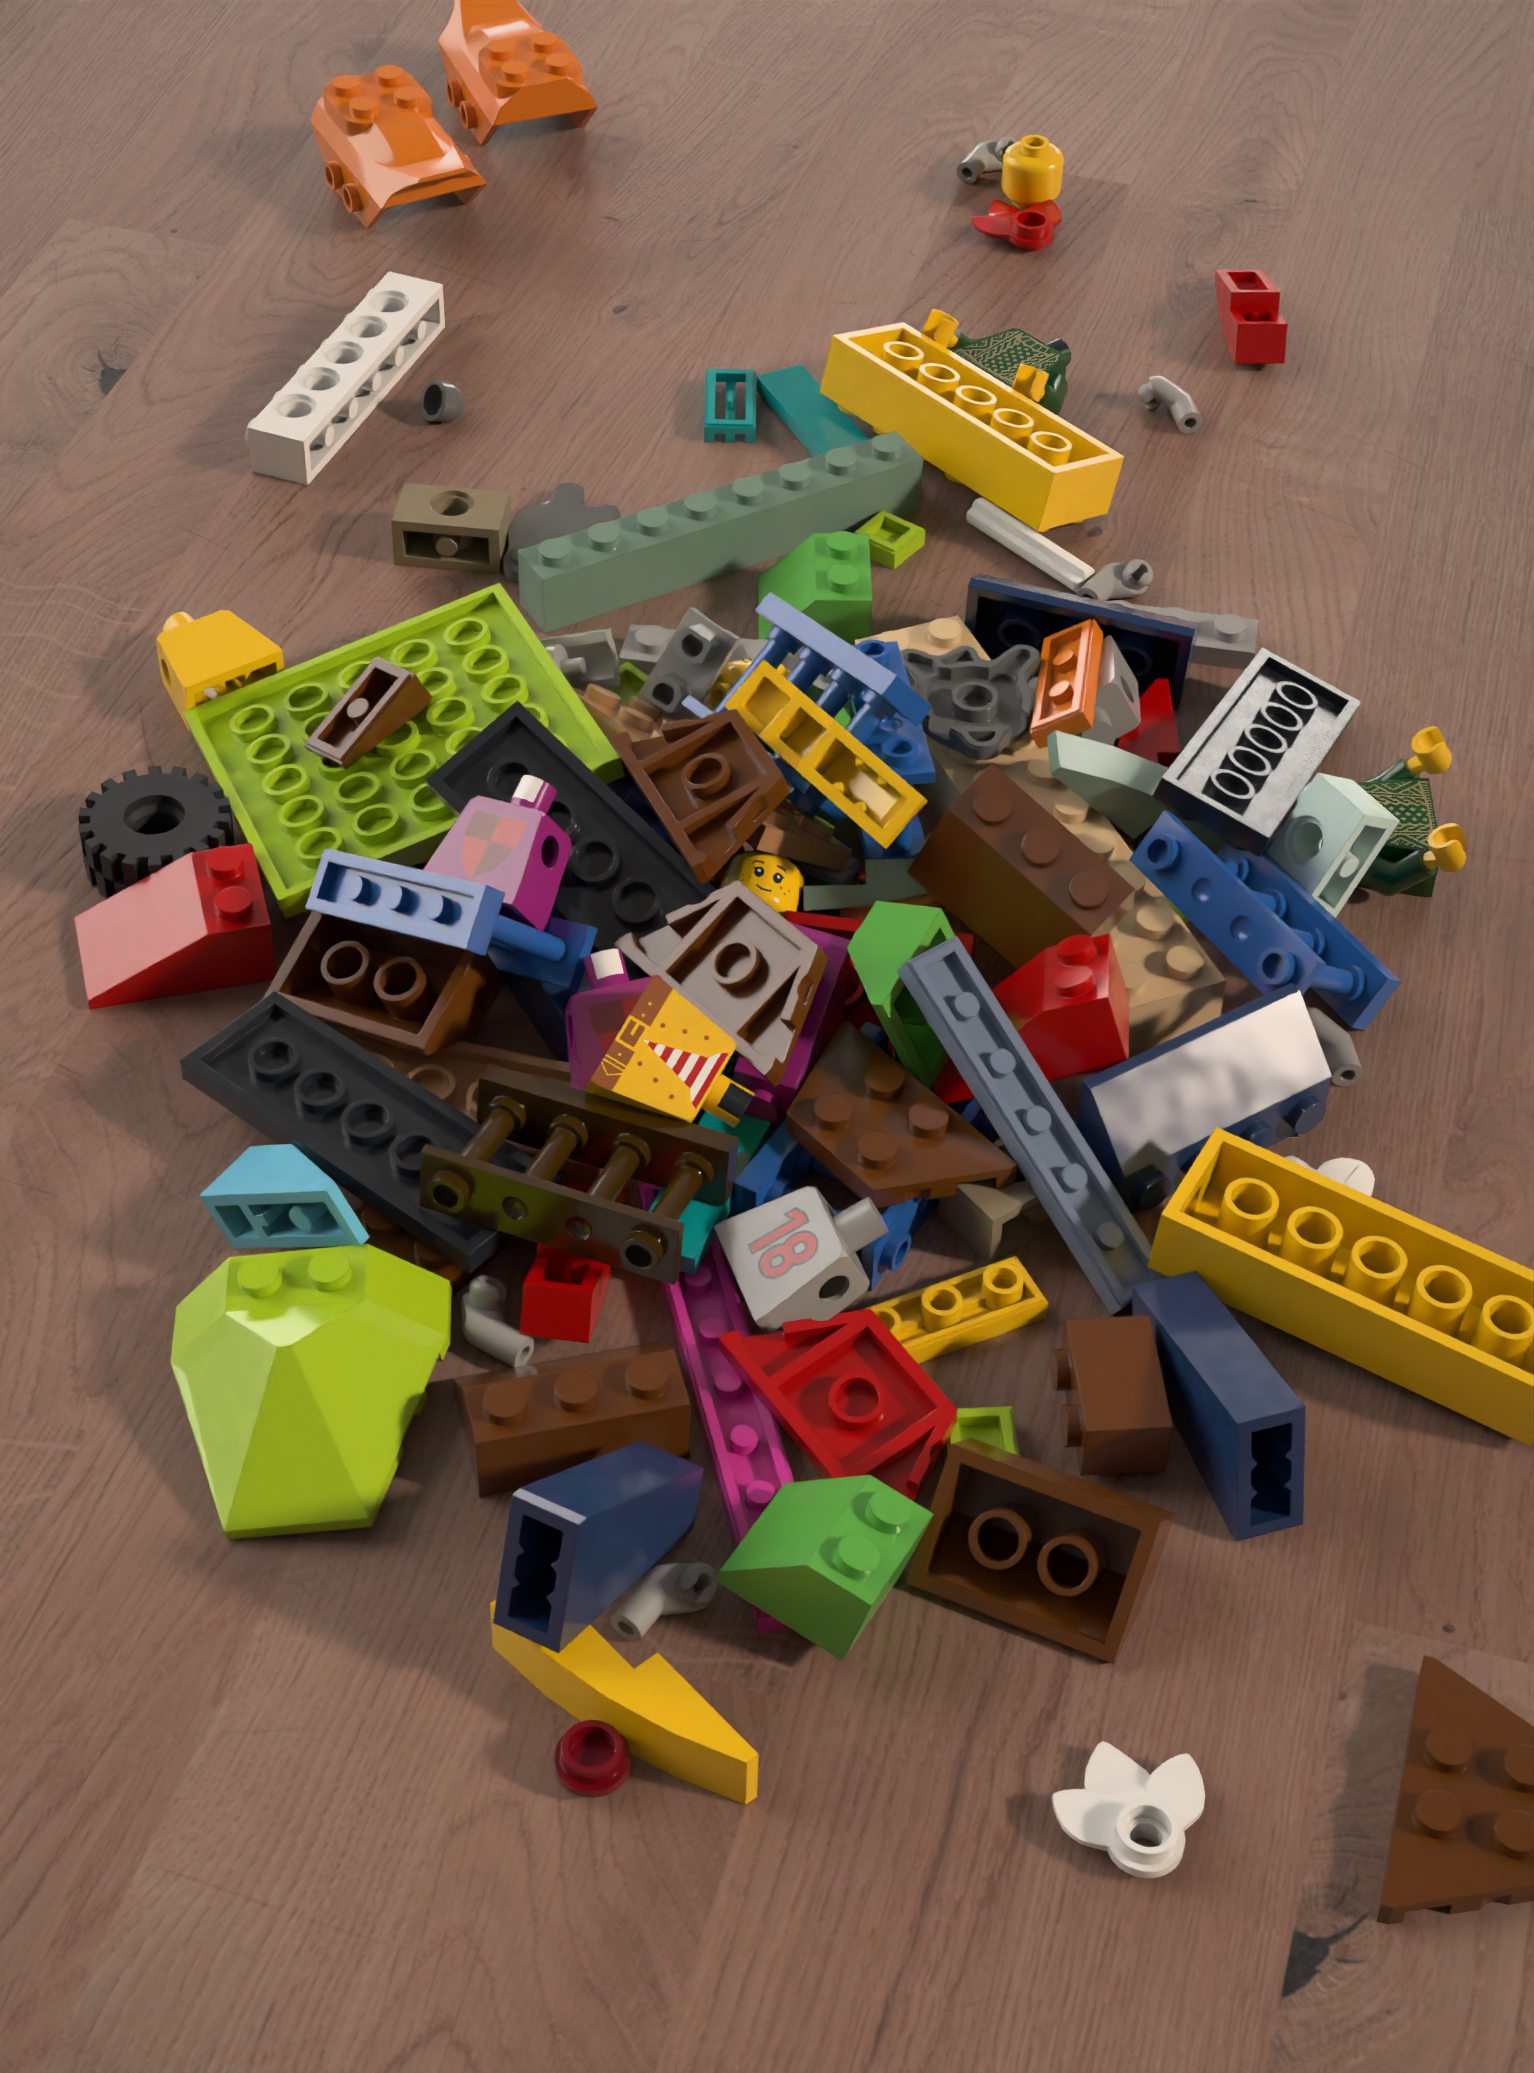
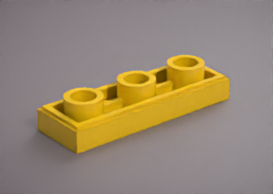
M1013 1256L864 1309L871 1308L914 1360L920 1364L1046 1319L1048 1302L1017 1256Z

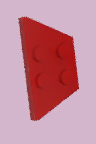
M871 1308L838 1313L833 1318L825 1321L808 1318L782 1323L783 1331L741 1338L740 1330L726 1332L718 1337L719 1351L771 1412L773 1417L824 1479L871 1475L916 1502L957 1423L958 1410Z

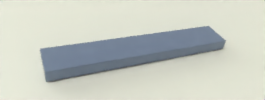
M957 935L905 962L897 970V973L1109 1313L1112 1315L1132 1303L1133 1285L1167 1278L1168 1276L1147 1267L1152 1250L1151 1244Z

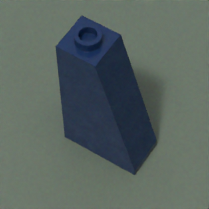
M1197 1271L1133 1285V1316H1150L1171 1418L1235 1540L1241 1541L1303 1525L1305 1405Z
M638 1441L519 1488L511 1496L493 1623L560 1653L693 1529L704 1468L643 1441Z

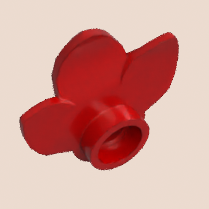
M995 199L989 208L988 216L973 217L971 222L975 229L984 235L992 238L1007 239L1022 251L1035 252L1053 241L1054 228L1061 223L1062 213L1051 199L1035 202L1027 210L1017 209L999 199Z

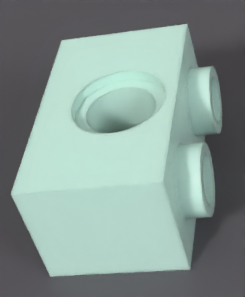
M1317 772L1312 782L1306 785L1299 794L1296 807L1281 830L1272 837L1265 851L1336 918L1400 820L1355 781Z

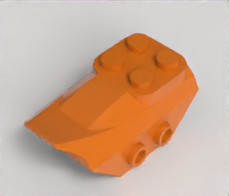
M455 0L450 20L438 39L447 76L446 92L450 106L458 109L464 128L472 131L480 146L487 145L498 126L507 123L567 113L577 128L585 127L598 107L583 81L582 65L566 42L552 32H545L541 24L517 0Z
M384 65L377 68L374 72L357 76L340 75L324 87L323 96L318 100L310 122L324 162L325 178L329 188L332 191L336 190L341 196L349 213L353 212L366 229L373 227L389 207L454 192L461 202L466 205L470 204L488 184L473 167L470 158L459 150L451 136L445 132L433 117L430 96L413 76L403 71L401 67Z

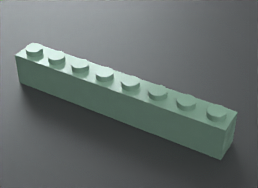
M896 431L889 434H881L873 439L844 448L833 449L828 453L797 463L785 464L781 468L759 475L741 478L721 487L705 492L693 493L686 498L664 505L646 508L626 517L606 523H598L572 534L547 539L540 544L518 550L520 605L544 633H548L786 555L814 533H834L837 531L854 533L881 510L899 518L920 511L923 457Z

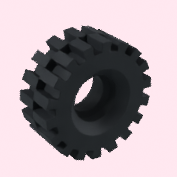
M148 766L149 774L137 776L135 769L122 773L123 781L120 783H116L112 778L101 783L102 795L91 791L85 798L87 808L80 807L78 814V829L84 864L91 885H97L99 894L108 899L115 893H119L190 852L210 850L222 846H235L231 806L228 797H224L223 788L217 782L209 786L208 776L198 771L191 778H188L186 768L173 766L171 774L162 773L161 766ZM165 832L162 834L148 835L153 833Z

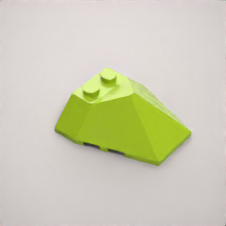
M349 1245L228 1257L176 1306L170 1362L227 1540L372 1527L404 1453L401 1444L413 1415H420L427 1399L425 1387L436 1361L443 1362L450 1345L452 1288L449 1280L372 1245Z

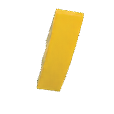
M766 660L759 664L724 705L728 710L737 709L749 728L885 849L888 848L928 802L919 792Z
M496 1600L490 1603L493 1648L550 1700L581 1722L600 1720L612 1725L626 1739L632 1754L674 1777L743 1805H747L757 1797L759 1754L658 1652L633 1669L589 1625L560 1653H557L494 1624Z

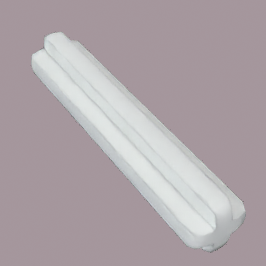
M985 498L976 499L972 504V508L966 513L968 523L1076 593L1095 574V570Z

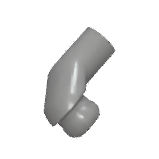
M1004 136L998 142L984 141L979 143L958 165V177L964 183L969 184L976 181L983 172L1002 171L1004 153L1010 145L1017 141L1012 137Z
M1155 375L1149 377L1150 382L1139 387L1138 395L1148 410H1155L1164 402L1182 433L1192 434L1200 429L1203 419L1192 396L1163 375Z
M1133 559L1128 564H1107L1098 570L1077 591L1076 595L1104 601L1108 599L1136 598L1146 592L1148 585L1153 580V571L1151 566L1141 559Z
M1306 1007L1330 1069L1333 1083L1337 1086L1345 1087L1360 1081L1363 1076V1070L1349 1033L1319 1009Z
M488 1275L474 1278L470 1283V1292L463 1295L461 1302L464 1336L473 1346L511 1367L524 1366L532 1355L535 1341L528 1335H520L519 1330L506 1324L505 1306L502 1304L507 1295L505 1285L499 1279Z
M701 1562L655 1566L646 1573L611 1616V1623L622 1637L633 1642L640 1641L660 1615L696 1612L711 1604L719 1592L720 1584L715 1581L718 1574L714 1568Z

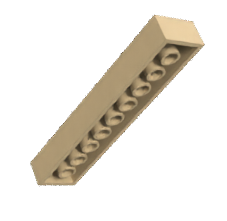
M958 615L855 640V645L865 640L897 641L900 651L904 649H917L938 656L960 646H970L977 651L979 658L991 660ZM1030 727L1020 740L1002 749L999 756L989 760L968 758L960 751L937 743L925 734L936 772L935 782L914 784V786L928 800L927 805L939 822L948 808L993 763L1135 888L1133 908L1110 932L1129 997V1059L1221 1015L1226 979L1163 893L1129 860L1133 853L1110 821L1051 774L1048 747L1042 749L1037 747L1030 735Z

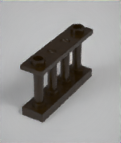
M489 1063L478 1077L476 1122L482 1125L461 1154L426 1144L420 1155L419 1206L675 1285L680 1274L684 1223L679 1222V1219L693 1197L722 1206L726 1204L733 1192L739 1137ZM504 1140L540 1150L524 1173L488 1163ZM567 1158L603 1169L587 1193L551 1182ZM630 1178L666 1188L651 1213L614 1202Z

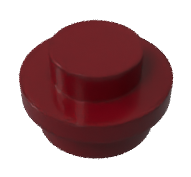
M600 1720L582 1721L570 1727L558 1741L553 1754L554 1772L559 1783L575 1795L587 1798L605 1796L621 1787L629 1776L631 1769L630 1747L626 1739L612 1725Z

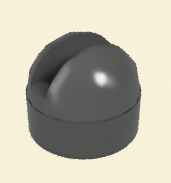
M437 379L430 380L425 385L421 394V412L430 421L441 423L453 422L462 414L465 408V397L462 391L451 382Z

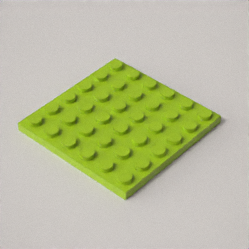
M500 583L183 711L188 727L215 781L223 788L224 797L229 799L231 812L247 844L252 843L256 862L285 919L301 912L311 911L305 907L325 848L406 867L428 862L458 818L429 791L425 779L516 701H519L605 784L625 776L619 755ZM376 656L414 673L432 696L431 701L416 716L347 769L307 751L303 746Z

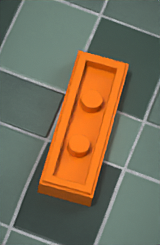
M1095 619L1086 620L1050 635L1043 640L1030 727V735L1039 749L1047 747L1046 737L1055 730L1076 735L1093 728L1104 635Z

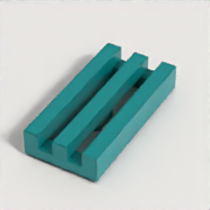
M706 369L704 442H714L715 434H725V443H735V434H745V443H755L756 370ZM716 382H726L725 419H715ZM736 382H746L745 420H735Z

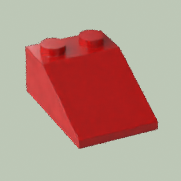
M252 843L190 852L74 917L89 1010L273 980L276 975L271 925Z
M1110 933L1096 937L1089 935L1068 937L1056 946L1044 949L991 990L1048 1082L1105 1070L1129 1059V997ZM949 1057L934 1082L933 1093L946 1104L975 1098Z

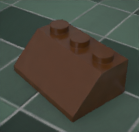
M993 763L948 808L907 870V874L1015 971L1044 949L1056 946L1068 937L1075 935L1096 937L1109 934L1130 912L1134 904L1135 888Z
M312 911L262 1000L276 991L328 1025L428 1056L476 1035L501 990L504 980L488 952L483 956L325 916Z
M659 1341L453 1378L455 1395L479 1497L518 1490L521 1487L638 1441H643L682 1459L690 1458L689 1397L674 1349Z
M973 1438L965 1439L951 1444L930 1508V1512L934 1515L919 1541L906 1584L1114 1664L1152 1584L1175 1513Z

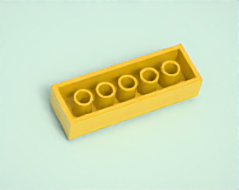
M904 322L832 336L819 392L836 402L841 411L858 416L872 425L875 433L881 435L896 431L923 457V461H928L944 471L947 479L966 485L980 494L981 498H985L995 506L1004 509L1036 532H1046L1050 528L1069 523H1081L1085 519L1108 514L1124 460L1123 455Z
M1218 1127L1215 1128L1161 1214L1147 1267L1168 1277L1197 1271L1221 1302L1532 1447L1534 1443V1270Z

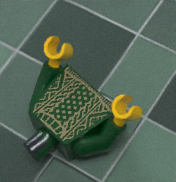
M938 309L931 311L922 328V333L925 336L934 339L935 342L1055 415L1059 414L1068 391V382L1065 379L1066 366L1071 362V351L1066 342L1062 339L1054 338L1043 343L1025 331L1011 328L985 338L970 339L957 330L959 322L955 318Z
M1434 726L1420 730L1413 737L1411 746L1416 756L1409 760L1402 757L1379 775L1357 783L1400 820L1356 886L1358 888L1370 889L1384 896L1405 894L1432 898L1438 867L1440 866L1444 872L1450 873L1460 870L1465 864L1467 856L1464 849L1468 842L1462 829L1456 823H1447L1437 828L1429 778H1420L1419 775L1424 770L1430 774L1445 772L1450 767L1452 761V754L1446 745L1442 733Z

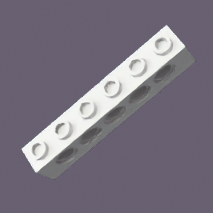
M389 271L374 288H371L366 297L351 313L346 315L344 321L331 336L326 338L310 359L298 368L290 381L280 391L275 393L270 403L260 414L249 422L245 433V443L250 450L252 471L308 486L445 328L443 284Z

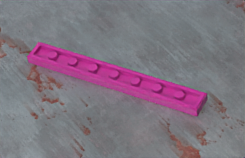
M650 1183L637 1185V1201L640 1210L649 1211L662 1187ZM717 1235L695 1276L680 1271L675 1285L662 1281L660 1283L734 1549H736L784 1483L794 1482L776 1419L719 1351L718 1337L724 1333L740 1330L741 1338L750 1336L727 1256ZM750 1603L758 1634L789 1628Z

